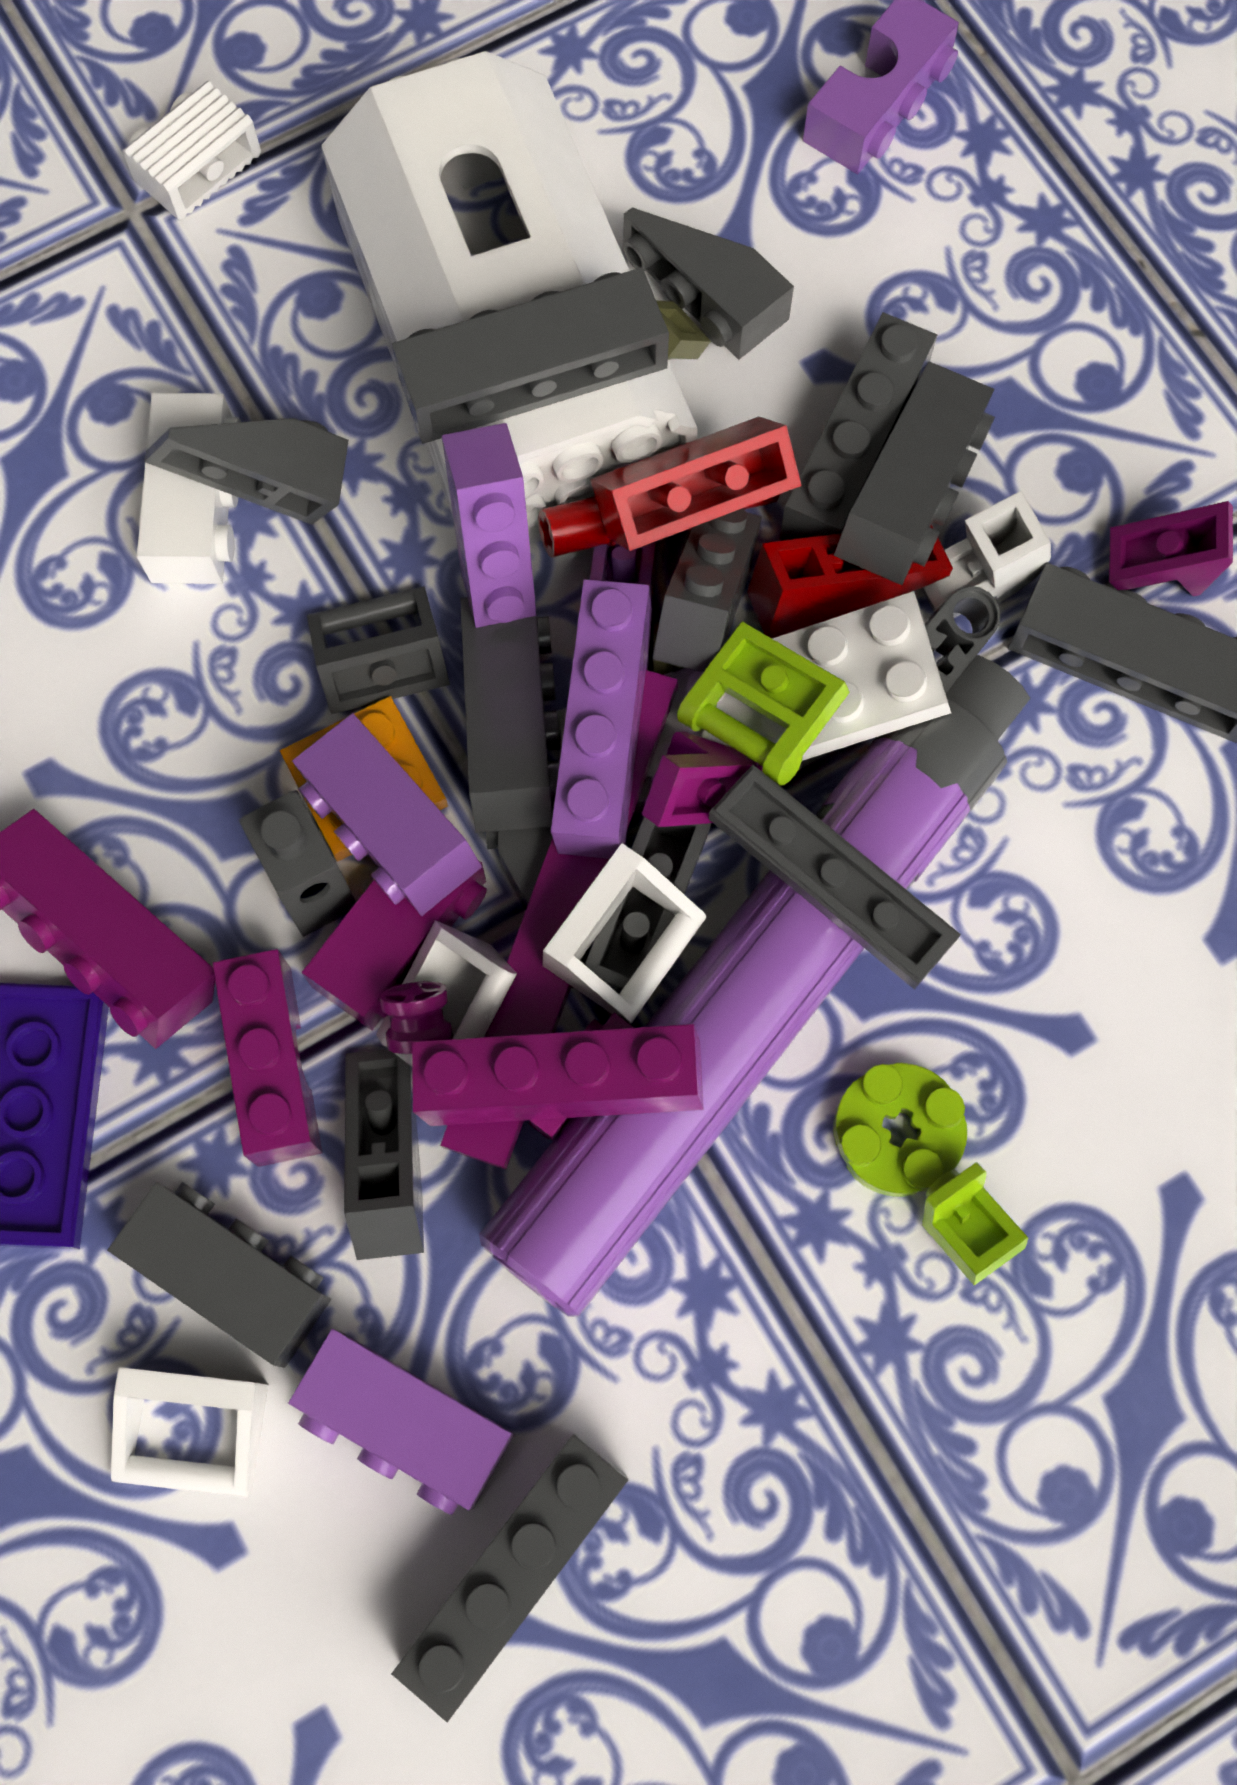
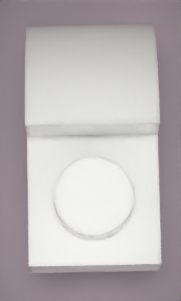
M1022 490L966 519L967 538L945 549L953 567L950 576L921 589L933 611H936L960 588L968 586L980 587L988 591L997 603H1000L1032 582L1043 571L1046 562L1049 563L1051 542ZM953 613L954 618L961 615L960 613Z

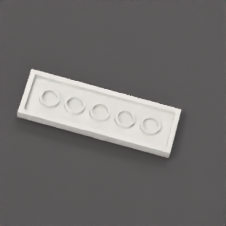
M914 591L773 638V640L845 681L850 691L804 753L802 761L951 713ZM683 668L665 674V676L678 679V689L633 815L643 811L652 786L653 777L659 767L662 755L667 754L675 732H687L729 746L704 729L695 732L677 719L681 702L703 672ZM726 692L717 702L716 707L775 744L786 730ZM567 708L557 711L562 740Z

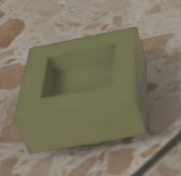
M656 300L669 331L668 360L698 359L711 343L710 339L675 302Z

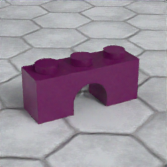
M278 949L213 962L243 1156L256 1166L261 1167L322 1154L313 1094L305 1080L297 1045L296 1030L301 1029L291 967Z

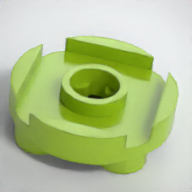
M908 1063L876 1065L849 1086L837 1106L833 1122V1135L836 1147H839L840 1155L847 1164L846 1168L854 1179L876 1193L892 1197H904L926 1191L940 1176L955 1169L962 1158L967 1142V1123L964 1116L965 1105L958 1092L951 1089L940 1076L926 1068ZM899 1113L908 1115L911 1118L910 1125L917 1129L916 1140L907 1138L901 1147L890 1143L891 1132L882 1127L885 1117L895 1119Z

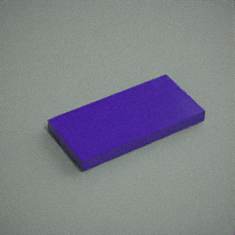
M0 983V1246L80 1250L109 1006L93 992L87 995L75 986Z

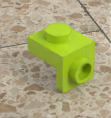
M978 1162L960 1174L955 1169L950 1170L932 1183L926 1192L927 1198L922 1226L973 1285L979 1283L1023 1251L1028 1241L1027 1235L985 1190L984 1184L987 1172Z

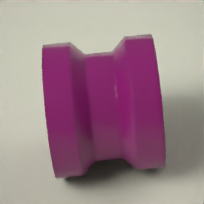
M418 981L393 986L380 994L382 1012L390 1016L391 1027L386 1032L387 1048L389 1051L398 1054H412V1042L453 1039L451 1023L444 1019L442 1010L448 1002L446 985L440 982Z

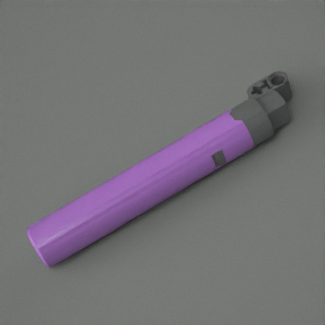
M968 586L960 588L934 611L925 622L932 650L943 655L936 663L951 713L875 737L815 815L906 890L919 879L1004 769L1007 759L998 740L1030 700L1024 687L1008 671L995 662L977 655L996 632L1000 624L1001 614L995 598L988 591L980 587ZM953 613H960L970 621L972 633H966L957 626ZM769 870L645 1025V1027L694 1024L701 1048L704 1110L571 1118L479 1233L481 1246L493 1255L492 1257L551 1306L557 1308L568 1317H579L861 954L864 947Z

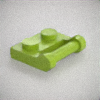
M742 621L681 702L677 719L695 732L704 729L763 766L762 772L782 786L795 776L802 763L804 753L850 691L842 679ZM725 692L785 728V732L776 744L718 709L716 707L717 702Z

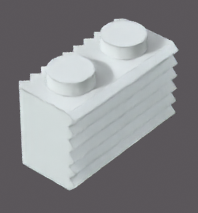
M207 81L193 93L185 92L177 97L172 104L170 112L152 127L144 126L138 129L122 152L133 180L178 220H184L187 213H193L195 206H201L203 199H209L212 192H218L220 185L225 186L228 179H234L236 172H242L245 165H250L253 158H258L261 149L250 116L248 114L245 115L241 108H237L233 101H229L225 94L222 95L218 88H214L210 81Z

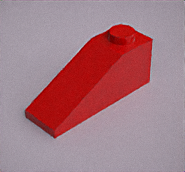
M842 533L762 543L747 594L764 634L770 638H776L921 589L950 576L953 567L939 538L925 567L913 562L903 585L834 556Z

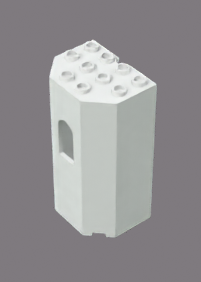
M484 51L464 58H455L445 64L410 75L397 76L387 82L371 86L321 145L338 220L396 370L392 343L407 339L411 334L419 330H437L469 320L475 314L485 310L499 311L532 301L536 296L548 291L562 292L594 282L597 278L607 273H624L629 271L544 74ZM503 177L528 238L471 256L443 185L459 183L464 189ZM669 361L667 369L476 427L481 428L507 423L523 475L530 544L542 541L538 525V512L540 509L593 497L595 494L590 479L697 439L698 428ZM441 438L425 443L452 513Z

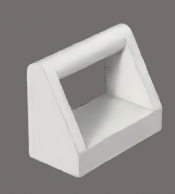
M621 843L543 950V967L611 1014L615 1012L631 1024L704 922L706 915L645 858ZM634 887L674 914L675 917L620 994H618L585 966L580 959L628 892Z
M435 920L402 984L433 981L446 985L448 1002L442 1010L444 1019L451 1023L453 1039L483 1038L517 973L492 945ZM388 1015L384 1018L376 1034L385 1047H387L386 1032L391 1027L390 1016ZM395 1053L412 1066V1054Z
M119 1367L113 1399L111 1481L249 1498L254 1482L268 1385ZM144 1399L238 1410L235 1467L136 1456L135 1450Z

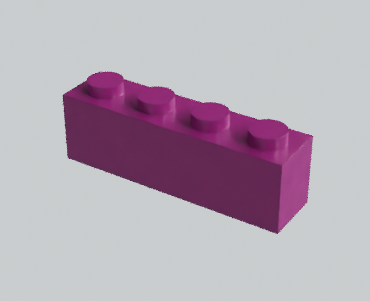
M32 809L0 832V910H3L18 924L21 935L33 949L39 953L48 951L64 966L67 977L78 990L87 995L93 992L109 1006L113 1019L123 1031L133 1037L141 1035L150 1045L157 1049L213 1002L215 988L213 967L38 811Z
M694 1024L412 1042L413 1113L430 1126L704 1110L701 1048Z

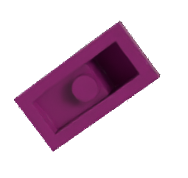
M1229 501L1110 527L1109 582L1117 590H1129L1178 580L1192 596H1199L1233 563V506Z
M675 732L667 754L662 755L659 767L653 777L652 786L642 815L657 827L713 823L708 819L710 810L752 765L762 771L763 766L732 747L687 732Z

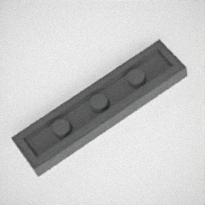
M754 765L742 775L709 812L708 819L914 990L961 935Z

